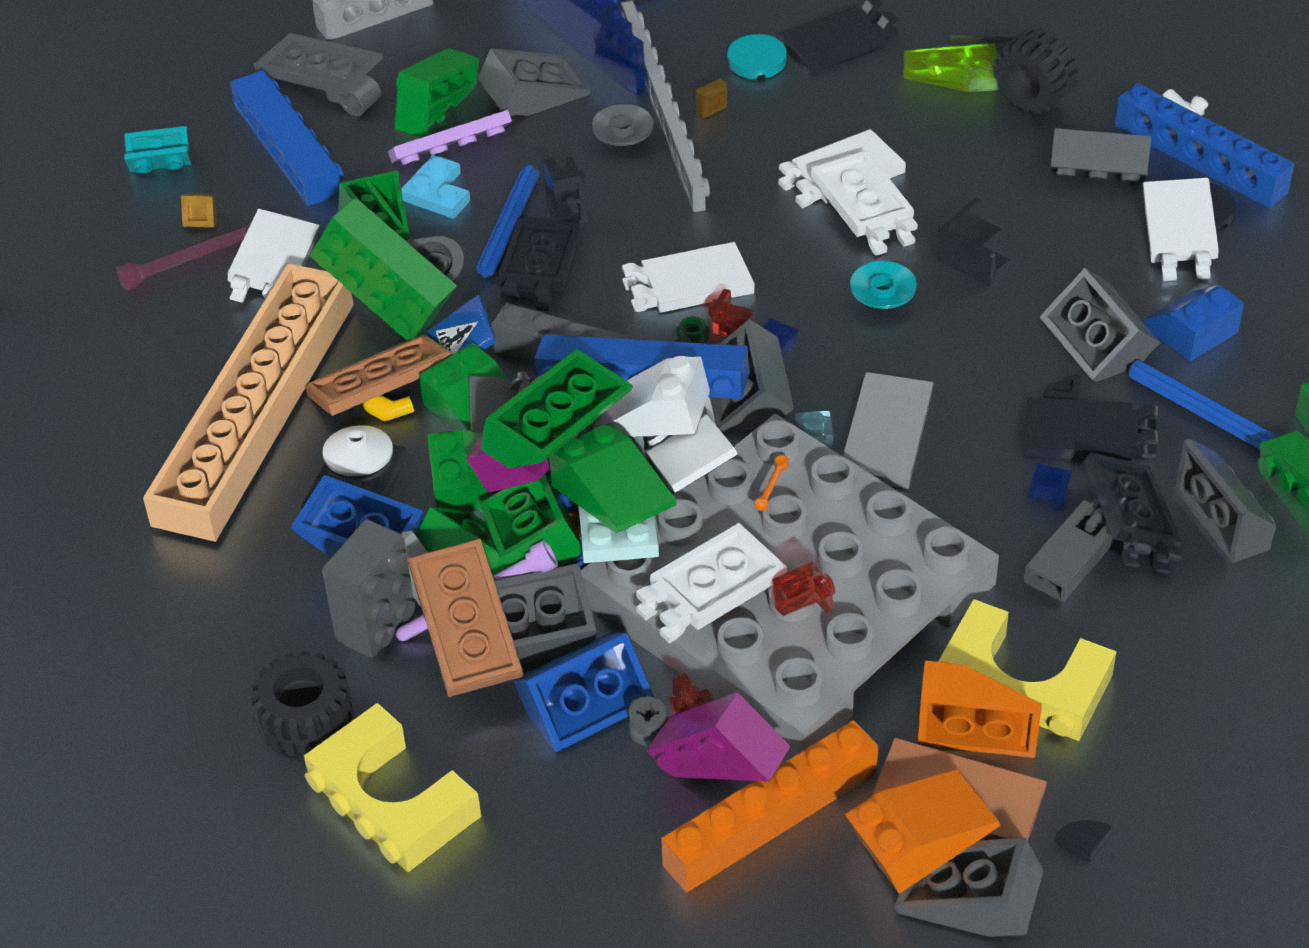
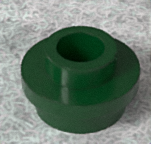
M686 317L676 329V338L678 339L686 335L693 343L704 344L710 336L709 327L700 317Z

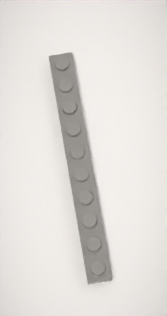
M633 1L622 2V27L693 212L706 210L705 197L710 196L709 183L707 178H702V167L699 158L694 159V146L692 139H687L685 121L679 120L680 114L677 101H672L670 83H665L664 68L662 64L658 65L657 51L655 46L651 47L649 30L644 29L642 12L636 11Z

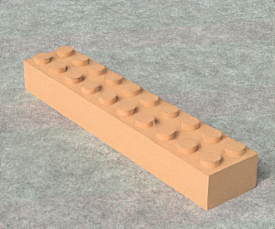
M287 264L144 495L143 500L151 527L216 542L303 393L305 385L310 381L354 305L352 292L347 290L328 271Z

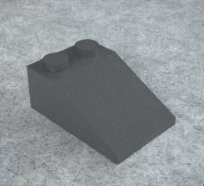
M490 48L478 76L479 81L497 104L501 112L508 110L510 116H529L588 96L591 92L590 87L565 55Z
M1026 838L977 841L899 894L894 908L898 914L987 937L1026 935L1044 870Z

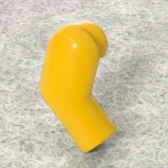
M380 395L363 402L365 411L382 421H389L414 412L409 396L392 401Z

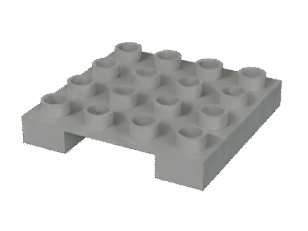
M774 414L734 446L738 453L737 455L682 488L673 495L676 498V506L654 516L659 557L593 562L585 566L581 573L593 612L621 632H626L629 638L715 700L738 692L791 746L788 752L796 756L835 732L852 717L854 691L935 617L950 627L968 610L973 599L979 600L996 584L999 555L790 422ZM779 455H784L789 458V467L781 471L768 498V508L764 511H759L755 508L754 502L758 497L762 496L775 469V458ZM738 523L787 566V577L699 630L690 623L683 634L670 644L660 635V629L666 626L660 620V614L668 610L665 605H662L661 609L648 620L643 619L636 612V606L642 603L636 597V591L645 586H650V575Z

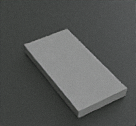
M866 372L843 457L889 486L909 489L934 382Z

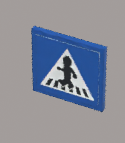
M480 295L475 296L427 331L429 338L450 351L452 355L472 343L484 351L497 341Z

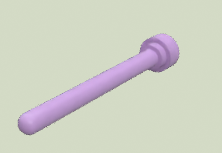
M542 540L530 547V552L525 554V559L494 575L493 579L496 581L539 571L545 573L558 566L557 558L549 544ZM424 615L399 627L396 631V637L400 641H406L427 630Z

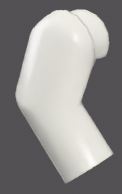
M1173 89L1167 90L1163 94L1164 97L1201 116L1205 114L1204 110L1208 107V102L1202 97L1195 96L1190 103L1184 101Z

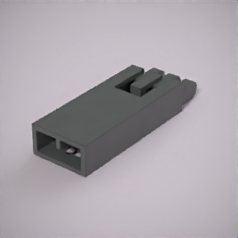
M1097 497L1091 503L1083 500L1025 566V583L1064 602L1115 543L1116 540L1113 539ZM1095 530L1099 531L1095 537L1092 536Z

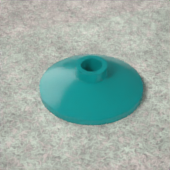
M874 261L864 264L852 274L850 280L851 292L858 301L867 306L880 309L895 308L907 303L914 296L917 286L916 278L908 268L891 261Z

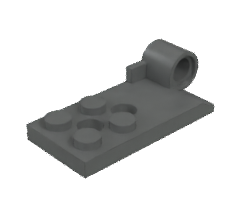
M289 33L254 64L256 72L264 70L268 77L325 90L328 101L340 103L343 109L353 116H361L381 97V89L378 83L372 77L365 74L383 59L382 53Z

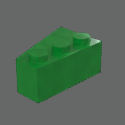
M398 170L339 183L338 212L356 197L405 241L409 240V228L405 207H403Z

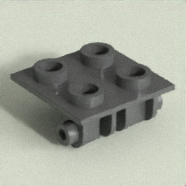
M526 371L518 372L515 379L469 376L471 431L483 433L486 418L529 386L534 380L530 377V373Z

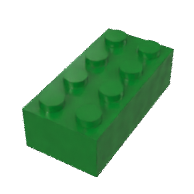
M356 197L332 217L310 254V257L322 268L328 271L347 290L351 291L372 312L376 313L407 341L416 338L433 322L457 287L456 284Z

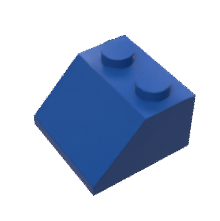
M1217 285L1191 291L1145 318L1143 322L1154 335L1188 361H1192L1238 333L1244 303L1222 286Z

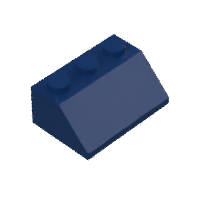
M626 632L608 633L523 674V677L513 679L527 714L554 752H558L628 717L630 705L635 700L647 696L654 697Z

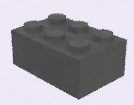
M365 519L322 568L336 642L373 659L382 647H386L391 642L393 634L401 624L407 622L412 617L415 603L403 535Z

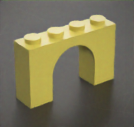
M973 599L938 662L946 661L954 664H964L1041 703L1040 727L1051 730L1059 736H1067L1080 741L1113 675L1117 651L1080 638L1067 665L1058 675L1041 682L1017 680L1000 670L993 660L1006 637L1009 612Z
M376 703L304 755L307 767L305 778L315 792L320 793L322 791L329 797L330 803L341 816L347 814L354 821L358 832L365 839L369 840L372 838L379 845L382 854L390 863L394 864L397 862L409 872L481 817L478 793L453 770L418 796L406 801L383 802L366 794L363 791V786L369 776L406 749L402 724L381 705Z

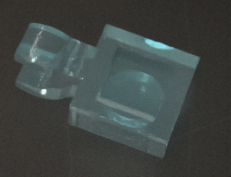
M830 411L795 413L797 428L824 445H833Z

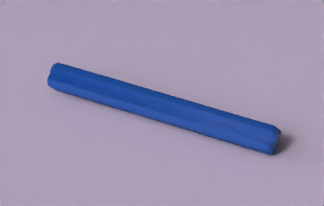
M527 165L526 168L521 169L479 259L476 271L482 274L483 278H489L490 275L495 273L513 234L518 217L520 218L539 177V171L534 169L533 165Z
M1136 360L1129 369L1128 376L1134 381L1259 450L1261 442L1280 437L1141 360Z

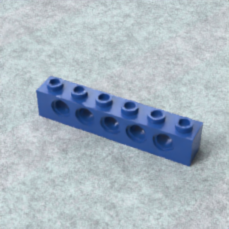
M1138 83L1118 97L1115 120L1116 128L1130 135L1151 136L1150 146L1268 208H1271L1288 194L1294 168L1293 162Z

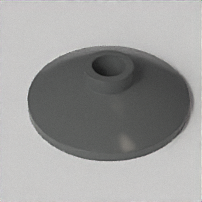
M632 104L608 106L599 111L592 120L594 135L602 142L616 146L639 143L651 134L654 127L651 114L644 108Z

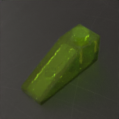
M994 43L904 51L903 76L904 79L965 92L999 90L997 85L998 79L994 77L993 72L996 70L993 65L994 60L997 59V50Z

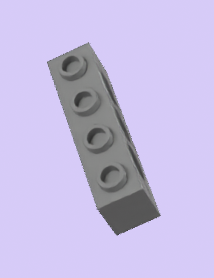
M312 0L316 27L327 41H331L433 5V0Z

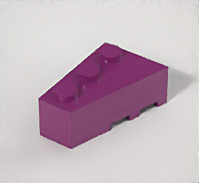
M736 692L668 717L646 751L656 760L660 769L669 773L672 777L770 781L791 746Z

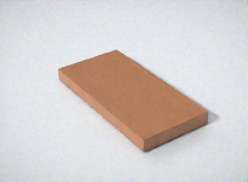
M423 334L307 383L305 389L308 397L333 416L419 379L420 374L452 356V353Z
M481 539L409 557L408 565L448 697L523 677L520 661Z
M894 738L872 796L880 791L957 769L1001 825L983 837V840L1026 838L1027 841L1029 840L1046 790L1047 781Z

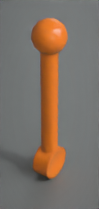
M779 455L775 458V469L762 496L758 497L754 502L755 508L759 511H764L768 508V498L781 471L789 467V458L784 455Z

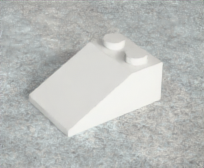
M677 356L667 358L630 378L627 382L633 385L632 391L599 416L593 427L594 429L597 426L610 424L627 437L695 434L710 393L701 357Z
M707 414L701 415L695 434L654 436L647 441L650 447L645 450L647 458L668 489L675 493L738 454Z

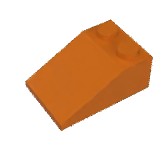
M925 661L918 745L1035 758L1042 704L964 664H954L946 661Z
M957 769L880 791L845 814L863 846L899 894L1001 826L996 817Z

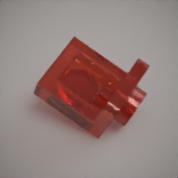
M723 289L718 299H713L710 304L708 316L712 318V333L729 337L749 319L754 322L753 310L731 304V290Z
M813 562L772 579L775 609L782 616L817 603L826 613L834 610L832 596L836 592L831 577L827 573L823 574Z
M686 673L672 679L673 696L669 697V702L675 715L715 700L707 689L698 692Z

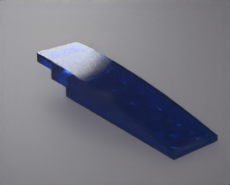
M520 0L553 33L607 76L636 96L646 91L644 42L632 34V23L621 17V5L613 0Z

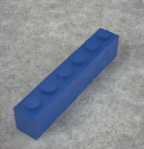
M264 70L230 81L234 106L307 206L339 195V183H341L340 180L344 179L338 162H332L326 146H320L313 129H308L305 126L301 113L293 110L290 99L287 95L283 96L276 80H271Z
M543 335L534 358L536 377H539L574 350L578 349L627 381L667 358L677 356L701 357L710 389L708 397L742 399L749 377L747 346Z

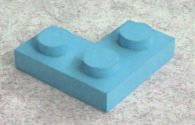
M434 154L401 188L402 201L452 219L471 200L468 190L451 185L461 173L460 164Z

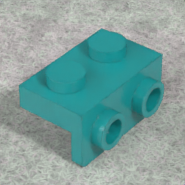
M186 126L124 134L126 154L124 156L129 172L144 174L151 172L153 169L167 168L176 170L184 165H191L189 137Z

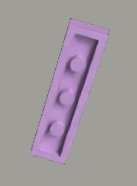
M508 110L395 146L388 151L392 163L401 161L402 166L420 160L419 154L428 151L431 156L433 154L438 155L448 151L447 145L458 142L459 147L476 142L475 136L486 133L487 137L501 134L505 132L504 127L511 123L512 120Z

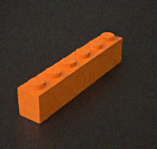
M854 720L779 765L770 781H753L662 837L663 867L682 889L688 893L877 774L878 744Z

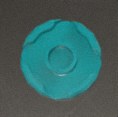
M764 34L747 35L732 42L728 47L727 60L731 71L741 77L757 79V75H765V78H769L781 72L785 67L786 48L775 37Z

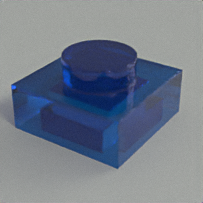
M770 318L763 326L764 329L778 337L782 358L799 341V330Z
M1037 463L1029 487L1028 498L1064 506L1072 471Z

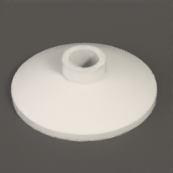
M364 425L351 426L335 432L326 440L323 446L325 464L332 471L345 476H364L374 473L383 468L390 461L393 454V445L390 437L378 428Z

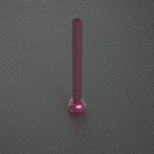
M250 225L141 266L138 264L132 265L131 263L117 267V274L120 283L125 291L133 290L140 287V283L144 282V278L239 243L244 240Z

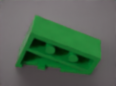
M447 48L400 71L396 80L397 101L394 129L419 138L429 136L430 130L428 129L435 121L441 123L446 118L444 112L451 105L457 107L477 86L479 58Z
M1295 431L1261 442L1258 467L1262 476L1309 536V439L1299 431Z

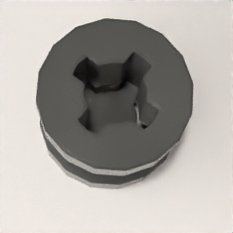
M647 696L635 700L630 705L628 711L630 736L638 744L650 746L667 720V709L661 700Z

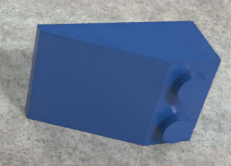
M324 475L293 522L292 530L332 558L365 519L399 534L405 531H413L416 535L423 522V510Z

